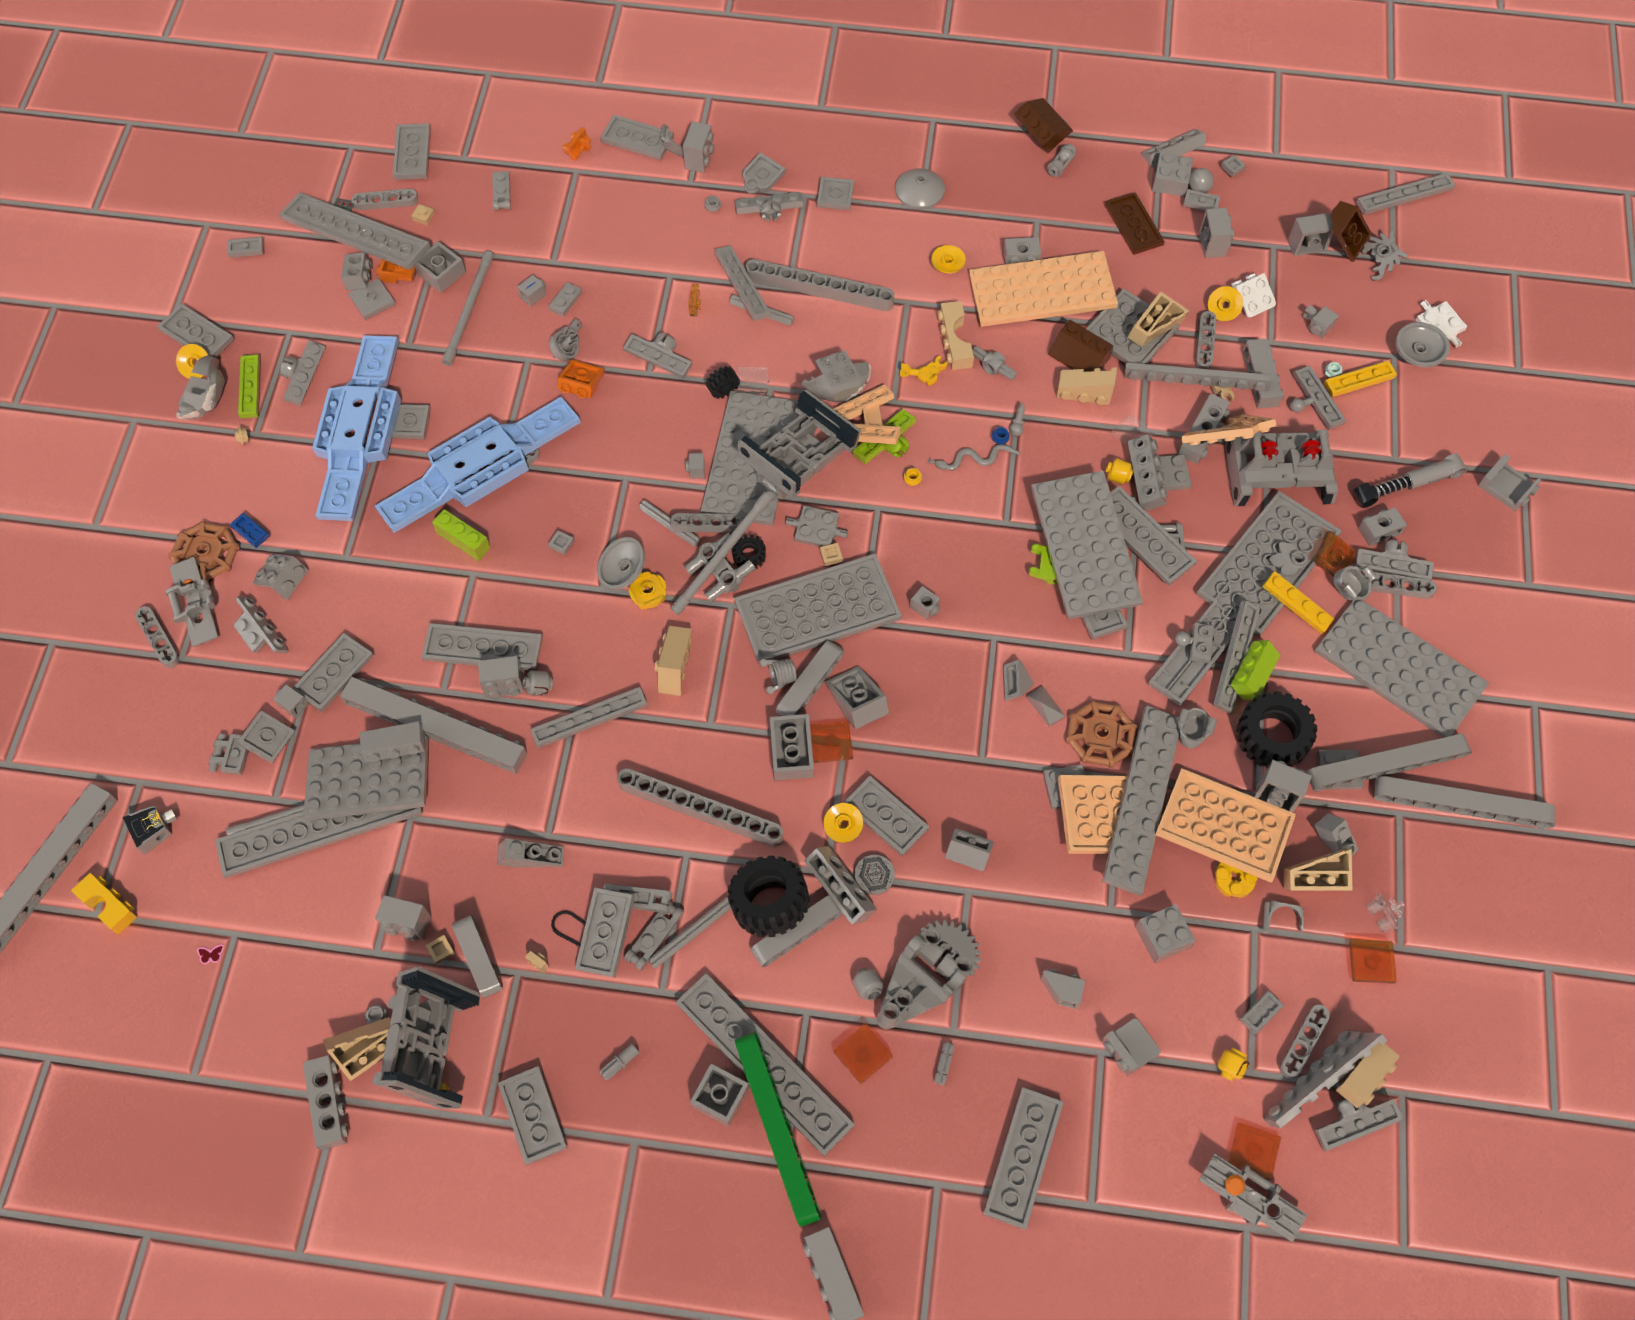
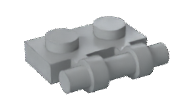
M230 734L229 741H226L227 735H218V739L215 740L213 745L215 748L213 756L210 757L208 762L210 764L208 771L216 773L218 766L221 765L220 771L222 773L242 775L249 751L237 744L242 735ZM226 749L224 757H221L222 751Z

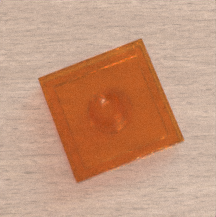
M1327 531L1314 562L1334 577L1336 571L1352 565L1357 551L1332 531Z
M849 721L810 725L814 763L853 759Z
M1351 939L1349 941L1353 982L1391 984L1397 982L1393 941Z
M866 1023L833 1050V1053L860 1084H863L893 1058L892 1053Z
M1239 1122L1237 1123L1228 1162L1239 1170L1245 1164H1248L1251 1170L1270 1181L1273 1176L1281 1137Z

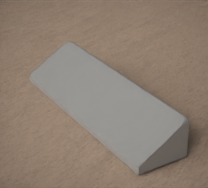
M1197 129L1191 130L1143 151L1141 155L1151 167L1157 166L1160 152L1180 156L1205 145V132Z

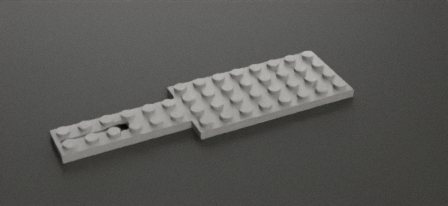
M1278 491L1197 591L1196 595L1211 604L1197 621V623L1214 627L1211 661L1207 664L1189 660L1191 644L1184 647L1178 645L1152 677L1148 685L1178 706H1181L1230 644L1241 601L1247 600L1260 608L1254 633L1260 637L1284 606L1282 602L1262 587L1271 573L1276 571L1298 589L1338 538L1342 530ZM1279 542L1293 544L1298 551L1304 552L1308 563L1303 569H1298L1295 574L1286 576L1281 574V568L1275 567L1269 561V558L1280 553ZM1192 629L1189 631L1190 637H1192Z

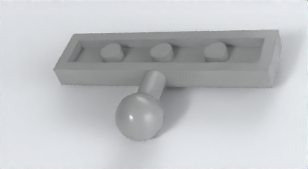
M1308 366L1295 371L1293 376L1307 398L1304 400L1294 399L1290 404L1291 410L1299 413L1304 410L1305 406L1312 404L1328 430L1343 425L1346 419L1312 367Z

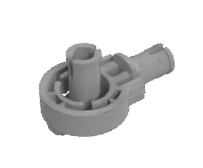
M574 319L569 328L563 327L550 337L549 346L553 353V358L569 361L577 356L579 352L578 343L580 341L578 332L583 326L582 322L578 325L580 320Z

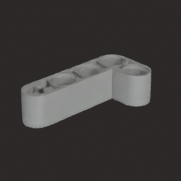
M473 915L452 923L453 930L481 997L484 999L502 991L501 983L482 941Z

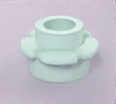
M1331 362L1325 367L1326 376L1333 378L1341 375L1342 366L1337 362Z

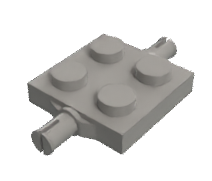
M803 506L798 520L789 517L786 520V525L795 526L797 529L794 538L796 542L822 547L832 544L836 536L844 538L848 536V530L838 529L839 513Z

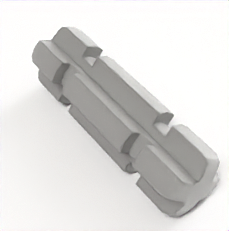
M943 1044V1054L940 1056L937 1067L938 1073H936L934 1083L938 1085H945L946 1074H948L952 1059L951 1055H953L955 1048L953 1044Z

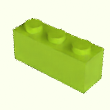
M445 509L432 522L438 535L477 561L490 549L486 536Z
M1269 640L1253 641L1231 683L1232 688L1242 700H1253L1256 696L1261 695L1280 657L1279 652Z

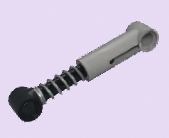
M1454 453L1442 461L1403 474V477L1399 476L1398 479L1394 478L1392 481L1388 480L1386 483L1382 482L1376 485H1370L1369 483L1361 484L1353 490V494L1362 508H1368L1375 504L1381 496L1385 497L1386 494L1390 495L1392 492L1396 493L1404 488L1412 490L1448 477L1451 479L1457 478L1467 471V467L1458 453Z

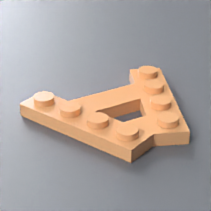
M885 384L833 408L847 420L864 413L865 424H854L861 430L858 442L897 444L901 434L900 427L882 425L879 406L894 399L893 392Z
M1240 414L1226 418L1227 426L1187 432L1182 436V442L1196 445L1200 444L1201 441L1214 443L1218 439L1223 438L1225 441H1231L1242 436V439L1254 437V434L1258 431L1261 433L1270 431L1271 427L1276 426V421L1272 418Z

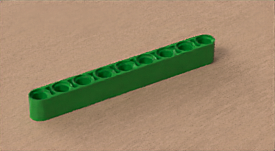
M754 1031L735 1039V1045L796 1221L801 1228L821 1220V1213L761 1042Z

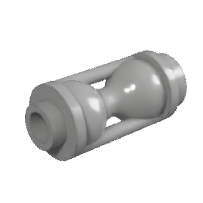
M1072 144L1062 146L1058 155L1048 164L1047 170L1051 176L1060 177L1069 162L1075 158L1077 151Z

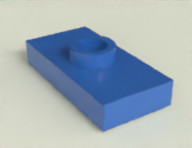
M242 513L230 524L233 530L255 548L259 547L270 537L263 528L245 513Z

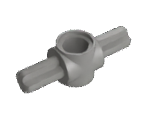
M978 346L973 348L974 357L982 361L983 369L988 374L998 375L1000 373L1009 380L1015 379L1017 372L1005 365L1006 360L1001 353L997 351L987 353Z

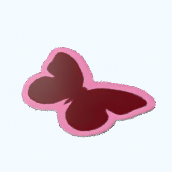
M217 945L211 950L199 947L197 953L200 956V962L202 964H208L210 961L217 963L221 959L224 945Z

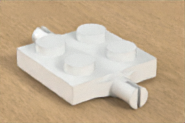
M1427 300L1423 301L1420 305L1426 312L1417 316L1416 321L1436 326L1444 332L1448 340L1456 348L1459 347L1462 342L1457 338V335L1465 331L1467 325L1447 301L1435 307H1432Z

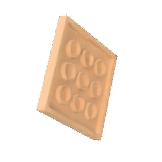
M1060 775L1058 777L1068 854H1109L1127 776Z

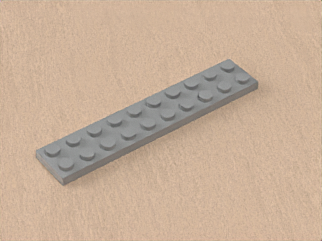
M300 192L279 214L280 218L284 221L409 270L431 247L428 241Z
M1147 705L1143 709L1102 878L1104 883L1139 896L1143 894L1156 838L1155 834L1159 825L1180 733L1178 727L1179 717Z
M422 808L309 821L304 819V811L215 839L222 875L224 878L232 877L423 814Z
M707 973L676 1001V1005L745 1076L746 1074L735 1045V1039L754 1031L757 1033L788 1121L823 1157L855 1126Z

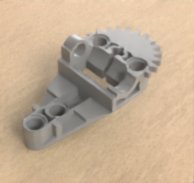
M936 920L934 926L928 923L927 929L921 928V933L909 942L896 963L877 1015V1023L881 1028L891 1029L945 1003L965 983L969 975H974L973 969L977 970L979 966L976 963L981 961V958L977 957L981 954V951L976 950L979 943H972L975 936H967L969 933L968 929L962 932L961 924L955 928L954 921L948 926L946 920H943L942 925ZM918 955L931 967L945 955L936 968V971L948 981L944 986L914 960Z

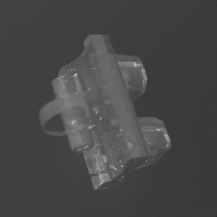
M1379 893L1375 896V900L1367 904L1366 907L1372 916L1381 911L1386 918L1376 922L1382 933L1392 929L1395 932L1400 929V925L1392 913L1395 912L1398 919L1402 918L1404 915L1400 909L1405 907L1403 902L1397 904L1394 898L1388 900L1391 906L1389 908Z

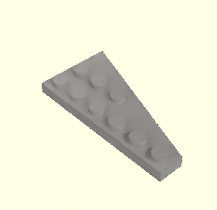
M1348 1030L1341 1032L1334 1044L1324 1050L1323 1056L1313 1062L1310 1070L1296 1081L1297 1084L1292 1090L1287 1091L1283 1095L1281 1102L1270 1109L1269 1115L1264 1120L1269 1126L1282 1128L1302 1111L1301 1106L1310 1101L1313 1102L1319 1097L1316 1093L1325 1086L1327 1089L1332 1087L1355 1068V1061L1363 1057L1367 1058L1372 1054L1370 1051L1372 1047L1377 1043L1383 1045L1388 1040L1383 1034Z

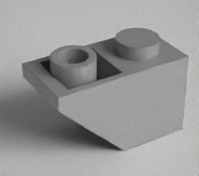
M1327 813L1314 825L1321 841L1333 852L1347 848L1352 849V855H1354L1359 850L1346 819Z
M1054 969L1044 970L1041 975V981L1056 1004L1078 1010L1081 1004L1085 980L1073 974L1068 976L1062 975Z

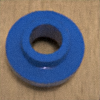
M998 427L993 431L992 440L996 444L1003 445L1009 441L1010 434L1006 428Z

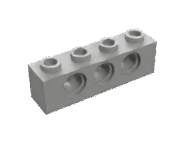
M1210 394L1189 432L1221 428L1223 426L1222 419L1226 420L1231 411L1228 409L1230 402ZM1201 441L1200 444L1196 445L1183 443L1178 455L1184 454L1186 460L1198 465L1200 459H1205L1209 451L1206 449L1208 445L1212 446L1213 443H1207V441Z
M829 846L816 848L804 860L852 925L864 922L877 910Z
M329 1055L303 1062L315 1146L322 1151L347 1144L346 1137L349 1136V1129L343 1119L346 1110L344 1103L340 1101L342 1086L340 1081H337L336 1073H339L338 1064ZM328 1076L327 1083L320 1086V1080ZM331 1097V1103L323 1107L324 1100ZM334 1118V1125L326 1128L327 1121Z

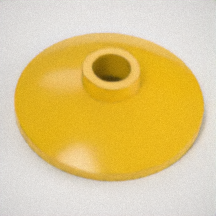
M944 245L938 247L933 252L931 260L933 266L938 271L951 274L960 271L964 267L966 257L964 252L958 247Z
M1229 286L1216 289L1208 300V310L1213 312L1219 321L1235 319L1243 308L1242 295L1238 290ZM1224 302L1229 303L1227 308L1222 307Z
M197 344L183 346L176 357V365L179 372L188 379L191 376L197 378L204 377V375L191 373L195 365V359L198 361L202 357L209 356L207 351Z
M839 803L832 806L824 817L826 834L832 840L839 843L853 841L860 835L863 829L861 812L849 803ZM843 821H848L847 827L841 826Z

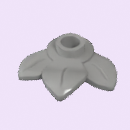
M1279 542L1280 553L1269 558V561L1275 567L1281 568V574L1286 576L1295 574L1298 569H1303L1308 563L1304 552L1298 551L1293 544Z

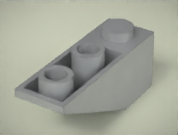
M506 838L498 845L497 865L516 868L562 867L564 847Z

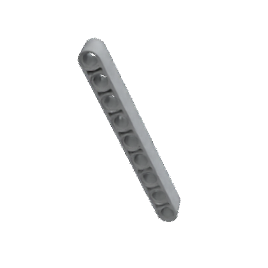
M756 259L749 260L746 263V272L753 283L882 311H890L894 305V292L889 288Z
M1457 734L1314 767L1306 773L1312 775L1310 784L1313 791L1317 792L1459 759L1471 754L1472 751L1465 735Z
M622 769L617 775L619 787L624 792L772 847H777L783 842V830L777 823L631 769ZM625 778H631V779H632V780H631L630 782H628V783L622 782ZM643 785H649V786H650V787H649L648 789H646V790L640 789ZM662 791L668 792L666 796H659V793ZM680 798L687 799L684 803L677 802ZM698 805L705 806L702 810L695 809ZM722 812L723 815L721 817H715L714 813ZM736 818L742 820L739 824H734L732 821ZM754 825L760 827L758 831H753L750 828ZM772 832H777L779 836L776 838H771L769 834Z
M1380 776L1375 778L1374 799L1378 801L1538 828L1555 827V806L1550 803Z

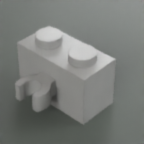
M955 828L945 858L984 872L994 841L982 838L981 834H978V836L971 834L970 830L965 832Z

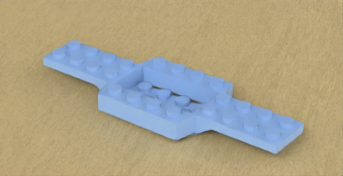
M363 335L352 379L345 386L328 388L312 447L317 457L328 459V470L315 515L319 520L353 521L368 463L387 459L401 403L398 392L387 389L399 343L397 337ZM376 399H378L366 447L364 449V440L366 437V433L368 431L370 417L372 416L373 405ZM358 400L363 401L360 407H354V403ZM351 430L355 431L354 436L346 437V433Z
M559 397L517 423L500 424L491 417H488L428 452L431 467L418 481L375 505V508L392 532L395 533L453 498L465 507H468L527 472L529 469L524 456L580 424V418L562 397ZM489 444H496L494 449H486ZM503 455H507V456H505L504 458H502V459H500V460H498L497 462L494 463V461H495L496 459H498L499 457H501V456H503ZM459 462L465 463L462 468L455 467ZM486 465H490V466H488L487 468L483 469L482 471L478 472L479 469H481L482 467H484V466H486ZM471 474H475V475L471 476L470 478L466 479L465 481H463V479H464L465 477H467V476H469V475H471Z

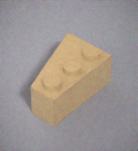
M1160 291L1134 325L1128 338L1143 347L1182 323L1189 310Z
M1117 367L1111 368V371H1101L1100 368H1095L1092 372H1084V369L1061 370L1057 398L1076 400L1083 403L1110 405L1115 387Z
M390 1017L323 1040L328 1053L350 1081L383 1059L387 1035L391 1027Z

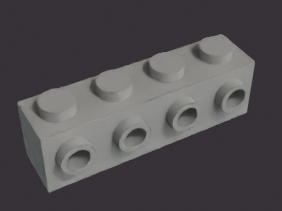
M1149 434L1128 441L1140 506L1149 511L1167 505L1166 497H1168V493L1163 486L1165 477L1160 470L1162 462L1159 455H1157L1159 447L1156 439H1152Z

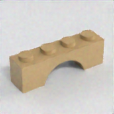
M962 301L941 303L940 311H938V320L942 321L941 334L945 336L944 349L948 350L947 362L951 364L952 370L973 368L974 355L971 343L960 340L955 334V331L964 324L965 314Z

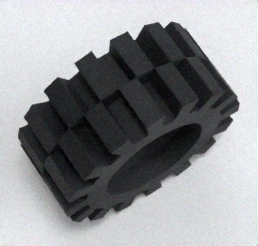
M730 366L720 367L718 371H714V374L711 373L709 375L710 378L706 379L708 390L717 399L720 397L722 399L725 395L728 397L730 391L737 390L738 385H740L739 377Z
M750 534V538L744 535V539L741 537L732 548L734 563H737L738 567L750 560L755 568L758 569V565L761 567L766 560V546L762 539L759 540L758 536L754 539V535ZM747 548H752L756 550V555L745 557L742 552Z

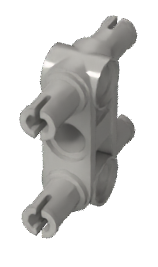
M727 533L717 542L703 544L698 554H696L697 557L684 566L688 573L692 575L702 566H706L729 538L730 534ZM713 551L712 555L707 556L709 552ZM724 558L712 572L718 580L717 584L704 594L710 602H713L724 592L726 594L737 591L743 578L755 570V566L748 560L739 568L732 569ZM734 578L730 584H727L729 579Z

